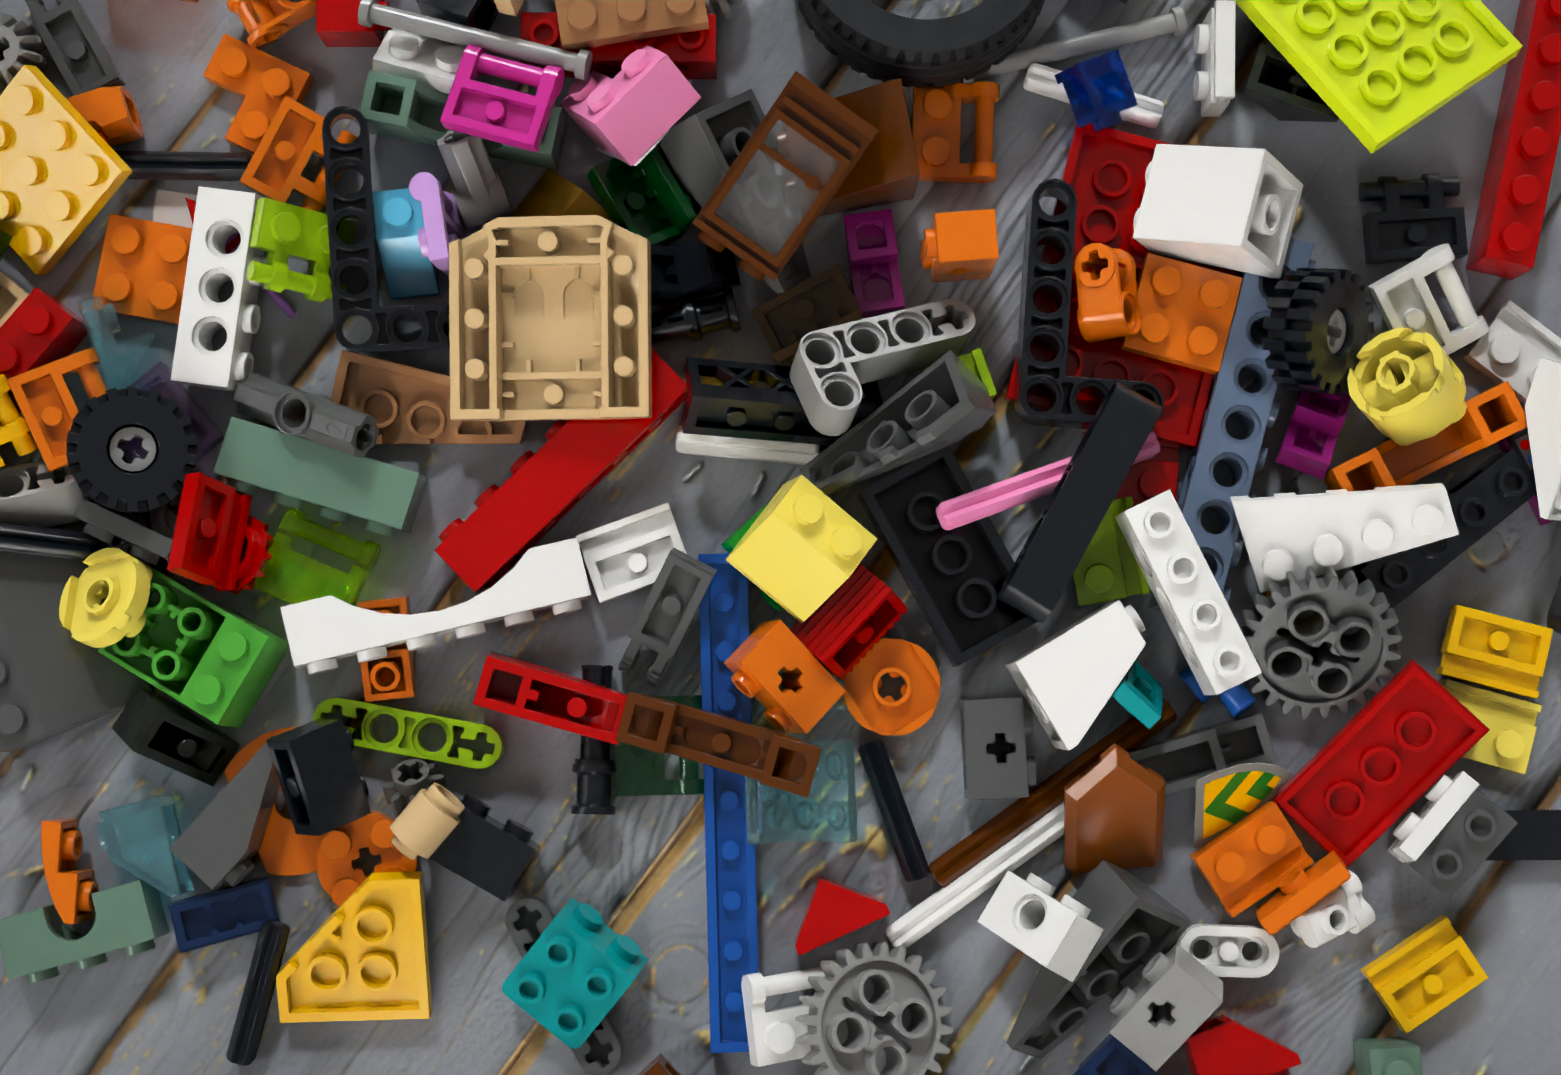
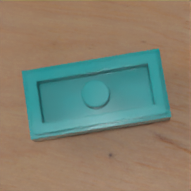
M1135 660L1111 696L1126 711L1134 715L1150 729L1162 717L1163 684Z

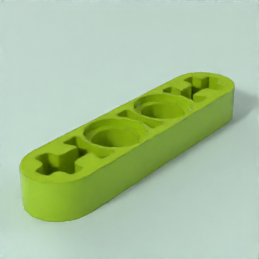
M349 698L326 699L316 707L313 714V721L326 719V714L335 712L339 705L342 706V715L357 719L361 718V708L366 709L368 712L361 724L362 739L355 737L359 728L345 726L351 733L354 746L475 769H484L495 765L502 758L505 751V741L502 734L495 727L483 723ZM382 714L393 716L398 723L397 736L388 743L378 741L372 732L374 720ZM430 723L441 725L447 734L445 746L436 752L426 750L420 741L422 729ZM456 727L464 728L460 737L463 739H479L481 732L486 733L487 742L494 744L493 753L484 754L482 761L476 759L477 754L475 750L459 747V757L451 756L457 742Z

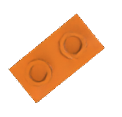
M995 209L935 213L930 229H924V240L920 241L922 269L931 270L932 283L989 279L999 259Z
M782 620L762 622L724 662L733 673L731 681L736 688L749 698L755 697L766 709L764 712L766 720L776 730L784 734L786 732L788 734H807L846 692ZM778 672H783L784 676L781 678ZM782 684L785 689L780 690L778 686Z

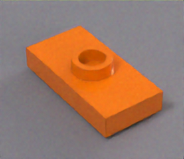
M1333 850L1306 871L1299 868L1289 873L1278 884L1280 890L1254 908L1259 923L1269 935L1276 934L1351 879V874L1345 863Z

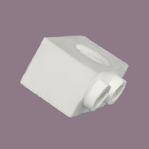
M1008 870L977 922L1044 967L1073 982L1104 929L1087 919L1091 909L1067 894L1063 896L1061 902L1051 897L1056 887L1030 872L1027 879L1024 880Z

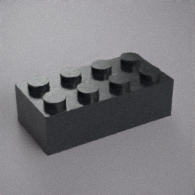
M948 446L917 459L861 490L858 498L952 667H957L1039 621L998 599L1000 589L1014 561L989 517L951 530H945L941 527L936 515V508L939 504L974 491Z

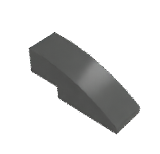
M1259 711L1128 752L1131 759L1145 769L1151 768L1164 778L1165 795L1195 787L1196 780L1235 765L1258 762L1269 764L1277 761L1263 715Z

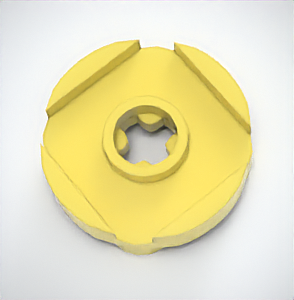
M104 548L92 553L82 562L89 567L83 571L81 576L77 578L71 575L61 595L59 617L62 626L71 631L72 638L93 648H104L117 643L124 636L134 637L143 629L146 622L144 611L150 595V581L153 571L151 566L119 548ZM104 598H106V600L104 601V603H103L102 605H100L101 600L104 599Z

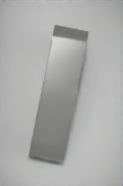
M945 299L805 334L800 340L789 375L810 424L823 435L839 436L850 428L863 395L861 384L927 368L950 350L959 357L975 327L976 318L972 309L962 301Z
M38 461L0 469L1 523L42 528L72 523L80 520L73 516L80 501L86 499L92 502V499L79 488L72 477L69 466L49 473L45 462Z

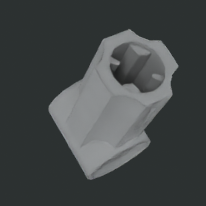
M450 130L437 140L439 150L455 186L453 193L468 229L490 222L497 217H504L514 213L499 172H494L482 138Z

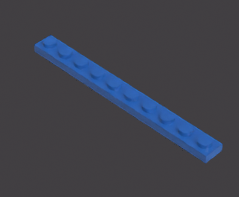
M728 553L698 554L699 561L717 569L699 607L702 709L752 723L751 698L736 688L731 681L733 673L724 664L733 652L750 636L748 578L725 560L729 556ZM703 764L711 1053L749 1052L741 981L743 975L759 972L754 779Z

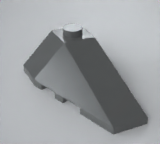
M752 89L694 114L671 127L660 140L666 159L671 164L678 180L702 208L765 117ZM771 130L763 143L774 150L777 146L773 131ZM758 149L715 214L771 254L777 256L796 229L797 222L792 217L787 216L782 198V193L786 192L785 176L776 175L772 158ZM802 242L775 281L768 276L764 278L777 295L786 292L811 277Z
M950 350L802 467L800 473L828 496L953 445L970 432L981 429L989 418L996 413L987 386Z
M1102 860L1097 868L1093 869L1086 876L1083 885L1072 897L1091 909L1087 919L1104 929L1073 982L1041 965L1006 1042L1012 1050L1039 1059L1044 1057L1086 1022L1088 1017L1087 1009L1092 1004L1107 995L1111 999L1115 998L1124 989L1120 983L1121 980L1139 965L1143 964L1145 967L1157 953L1161 952L1165 955L1191 924L1186 915L1131 872L1105 860Z

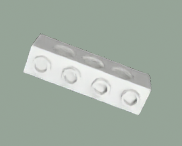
M198 186L171 381L191 387L235 392L237 383L245 380L248 373H253L254 358L252 353H250L252 334H256L260 326L261 311L257 305L259 286H263V283L247 280L246 273L251 261L266 264V258L263 257L264 251L249 247L257 200L262 198L256 193ZM235 233H240L241 242L238 249L231 254H227L225 250L227 239ZM232 280L234 284L232 296L227 301L220 302L218 296L220 287L225 282ZM225 328L227 333L226 343L221 349L214 351L212 337L216 331Z
M1169 489L1115 516L1203 694L1218 695L1261 674L1262 671L1171 490Z

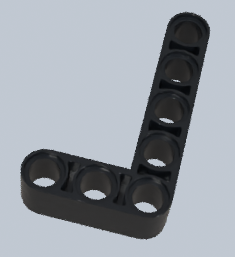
M350 106L335 107L327 113L323 120L322 135L333 318L336 339L343 347L354 352L450 349L449 337L444 333L442 327L444 318L449 315V304L379 306L368 125L365 117L357 109ZM351 119L359 125L360 135L357 140L349 144H343L333 138L332 128L339 120ZM343 169H355L363 176V185L356 193L344 194L335 187V177ZM347 218H357L366 226V235L357 244H346L338 237V227ZM359 267L367 272L369 285L362 293L354 295L343 290L340 282L341 276L348 268ZM410 314L419 319L422 325V333L418 339L412 342H402L397 339L393 332V324L399 316ZM362 316L371 323L372 335L365 343L352 344L344 336V325L351 317Z
M1057 178L1047 179L1035 189L1026 210L1014 391L1015 412L1025 423L1035 426L1088 429L1095 415H1086L1079 410L1076 402L1077 395L1082 392L1091 393L1098 399L1100 406L1110 388L1117 381L1161 405L1160 417L1164 408L1163 396L1159 389L1150 383L1066 376L1077 198L1074 189L1066 181ZM1043 197L1056 198L1063 206V213L1057 216L1046 214L1041 209L1039 200ZM1044 244L1053 246L1060 254V262L1052 265L1043 263L1037 256L1036 247ZM1040 292L1049 293L1056 300L1057 310L1048 314L1040 312L1033 303V295ZM1038 340L1050 344L1054 352L1053 360L1043 363L1034 359L1030 353V344ZM1031 389L1045 391L1050 397V409L1045 412L1032 409L1027 402V392Z

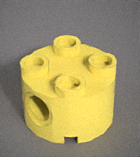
M1395 328L1377 335L1366 343L1356 355L1360 361L1356 365L1355 371L1350 368L1347 377L1349 395L1357 407L1383 435L1391 438L1400 446H1408L1414 442L1434 437L1451 423L1459 421L1467 409L1464 400L1466 386L1463 373L1431 334L1424 331V334L1413 332L1411 328Z

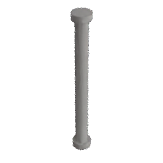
M361 0L358 9V23L362 26L372 27L373 24H378L464 46L470 44L482 47L488 52L545 66L560 67L565 71L573 72L575 78L587 80L591 70L593 54L589 50L580 49L579 53L381 5L378 4L377 0Z
M1178 6L1170 8L1169 14L1017 50L1008 55L998 65L991 64V68L987 72L980 73L969 80H965L963 77L960 81L961 83L973 84L976 80L1028 68L1031 63L1042 65L1173 33L1175 37L1186 35V16L1183 8Z

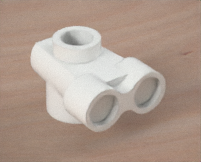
M1349 870L1351 879L1290 923L1293 932L1302 938L1307 946L1317 948L1343 935L1347 931L1357 934L1375 921L1376 917L1373 908L1362 896V883L1352 871Z

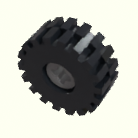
M1302 267L1297 268V271H1289L1285 274L1286 281H1279L1274 289L1278 296L1270 297L1267 308L1272 310L1270 318L1264 317L1263 328L1268 329V338L1262 339L1263 350L1270 351V355L1265 359L1267 368L1275 369L1272 378L1275 382L1282 383L1281 387L1287 390L1326 394L1347 391L1346 385H1348L1347 377L1351 368L1355 371L1356 365L1360 361L1356 355L1368 343V333H1374V322H1369L1368 316L1374 312L1372 302L1365 301L1369 290L1366 285H1360L1362 278L1358 274H1351L1352 271L1347 269Z
M127 386V389L116 390L115 387L106 390L105 394L97 398L94 396L90 399L82 411H78L72 421L73 424L70 431H68L66 441L69 469L81 491L103 508L106 507L124 514H141L156 508L160 509L169 504L170 501L182 492L185 474L194 472L198 459V440L191 426L192 422L188 415L179 409L178 403L171 398L168 400L161 396L159 391L151 388L149 391L139 389V386ZM136 436L143 440L141 448L148 452L144 460L135 458L132 464H129L122 460L124 452L117 447L121 441L130 442Z

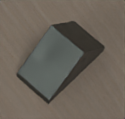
M1260 43L1243 91L1279 121L1337 122L1339 117L1276 48Z

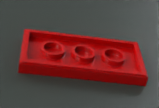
M1412 658L1381 691L1280 789L1272 801L1328 853L1334 850L1348 868L1490 729Z

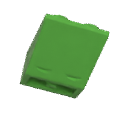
M151 566L153 575L150 581V595L144 611L146 622L143 629L134 637L124 636L120 641L111 646L99 648L98 652L215 724L241 729L288 650V641L253 620Z

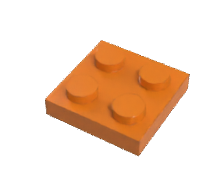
M109 214L90 308L99 312L178 326L192 228Z
M1147 253L1144 257L1137 284L1138 301L1142 314L1141 330L1136 335L1123 337L1120 350L1213 375L1217 374L1221 366L1243 278Z

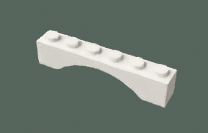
M576 537L529 548L515 567L491 588L466 602L440 611L412 615L380 613L353 606L331 595L283 606L280 609L293 665L298 669L307 667L308 675L337 669V659L357 655L358 663L387 657L386 648L406 643L408 651L430 647L437 644V635L455 631L457 639H463L486 633L484 624L504 620L505 627H513L535 621L533 612L549 608L553 609L554 616L583 609L581 601L589 599L591 592Z

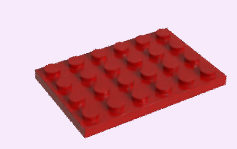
M1078 120L1075 124L1061 180L1066 181L1072 186L1077 198L1066 376L1142 381L1154 385L1163 396L1164 408L1162 415L1158 418L1151 431L1156 434L1157 439L1193 449L1197 444L1214 375L1120 350L1123 337L1089 343L1082 336L1077 319L1079 305L1074 266L1078 253L1085 246L1091 243H1102L1111 248L1122 249L1128 252L1135 261L1136 282L1138 284L1144 257L1147 253H1153L1132 238L1134 233V215L1141 206L1146 187L1145 173L1148 164L1153 159L1156 144L1170 143ZM1057 199L1052 216L1063 213V206ZM1044 244L1040 260L1049 265L1057 264L1060 262V254L1053 246ZM1162 256L1177 261L1189 263L1192 265L1204 267L1207 269L1219 271L1222 273L1230 274L1237 277L1239 276L1240 272L1236 270ZM1118 263L1119 267L1124 268L1123 264ZM1087 268L1088 272L1093 273V269ZM1040 292L1033 295V303L1040 312L1048 314L1057 310L1056 300L1049 293ZM1041 340L1030 344V353L1034 359L1043 363L1053 360L1054 352L1050 344ZM1017 352L1004 400L1013 403ZM1031 389L1027 392L1026 397L1030 407L1044 411L1050 409V397L1045 391ZM1082 392L1077 395L1076 402L1079 410L1086 415H1095L1100 407L1098 399L1088 392Z

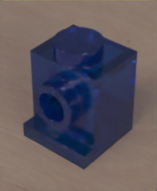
M1118 49L1079 62L1054 75L1057 84L1063 83L1079 128L1093 124L1095 133L1123 122L1120 113L1138 105Z

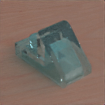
M99 296L78 300L77 303L91 346L95 349L100 362L98 367L107 390L115 387L116 390L126 389L151 345L155 334L148 332L115 341L113 334L121 332L112 303L103 305Z

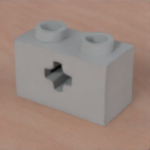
M1178 944L1166 955L1161 952L1157 953L1145 966L1142 972L1143 980L1133 990L1128 986L1125 987L1116 996L1109 1008L1112 1012L1109 1033L1155 1071L1223 1003V981Z

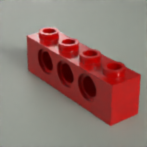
M521 12L520 39L563 49L557 12ZM707 14L709 29L582 48L592 51L593 54L590 73L595 70L609 78H614L622 70L621 65L631 53L648 45L667 54L686 79H717L718 31L716 14ZM580 49L569 50V51L579 53ZM520 59V62L543 69L546 67L545 65ZM564 70V78H575L573 72Z

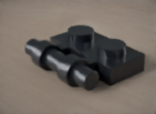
M1439 173L1422 174L1420 179L1398 180L1396 176H1382L1378 178L1377 182H1362L1359 184L1360 201H1378L1381 212H1367L1362 216L1366 264L1415 261L1426 251L1445 243L1450 245L1455 259H1461L1468 255L1464 207L1445 208L1444 197L1458 196L1460 193V180L1458 177L1441 178ZM1420 198L1423 202L1424 209L1401 210L1400 199Z

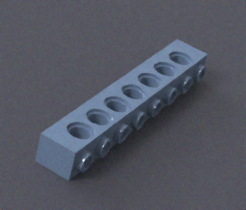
M1291 237L1280 279L1239 272L1238 277L1243 278L1221 366L1219 372L1213 376L1195 448L1190 450L1177 499V504L1227 603H1229L1231 588L1225 586L1229 567L1235 568L1237 566L1243 548V540L1237 539L1240 527L1230 497L1248 495L1249 498H1255V493L1249 491L1254 473L1260 474L1266 461L1268 447L1262 445L1266 427L1271 428L1274 425L1280 407V400L1274 398L1278 384L1272 378L1275 369H1268L1265 359L1270 355V351L1263 350V346L1255 343L1250 335L1251 325L1258 324L1263 326L1264 317L1270 318L1272 311L1267 308L1270 297L1265 294L1262 282L1263 279L1267 278L1273 279L1277 283L1279 281H1286L1285 274L1291 270L1297 271V268L1302 267L1316 268V261L1310 259L1314 244ZM1240 370H1247L1255 375L1258 381L1256 393L1246 392L1240 387L1238 383V373ZM1228 416H1234L1243 421L1246 427V434L1243 440L1234 439L1227 433L1225 423ZM1217 462L1225 463L1232 469L1234 480L1230 487L1221 486L1214 479L1213 468ZM1205 509L1214 510L1221 518V529L1216 535L1208 533L1201 525V514ZM1152 593L1149 608L1161 611Z

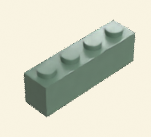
M232 416L213 471L215 474L228 478L226 485L235 488L238 492L255 496L257 487L275 493L272 502L301 510L303 502L321 507L319 516L344 524H348L350 516L368 521L365 530L390 538H394L396 530L411 533L428 478L420 473L368 457H354L315 441L294 435H286L281 431Z

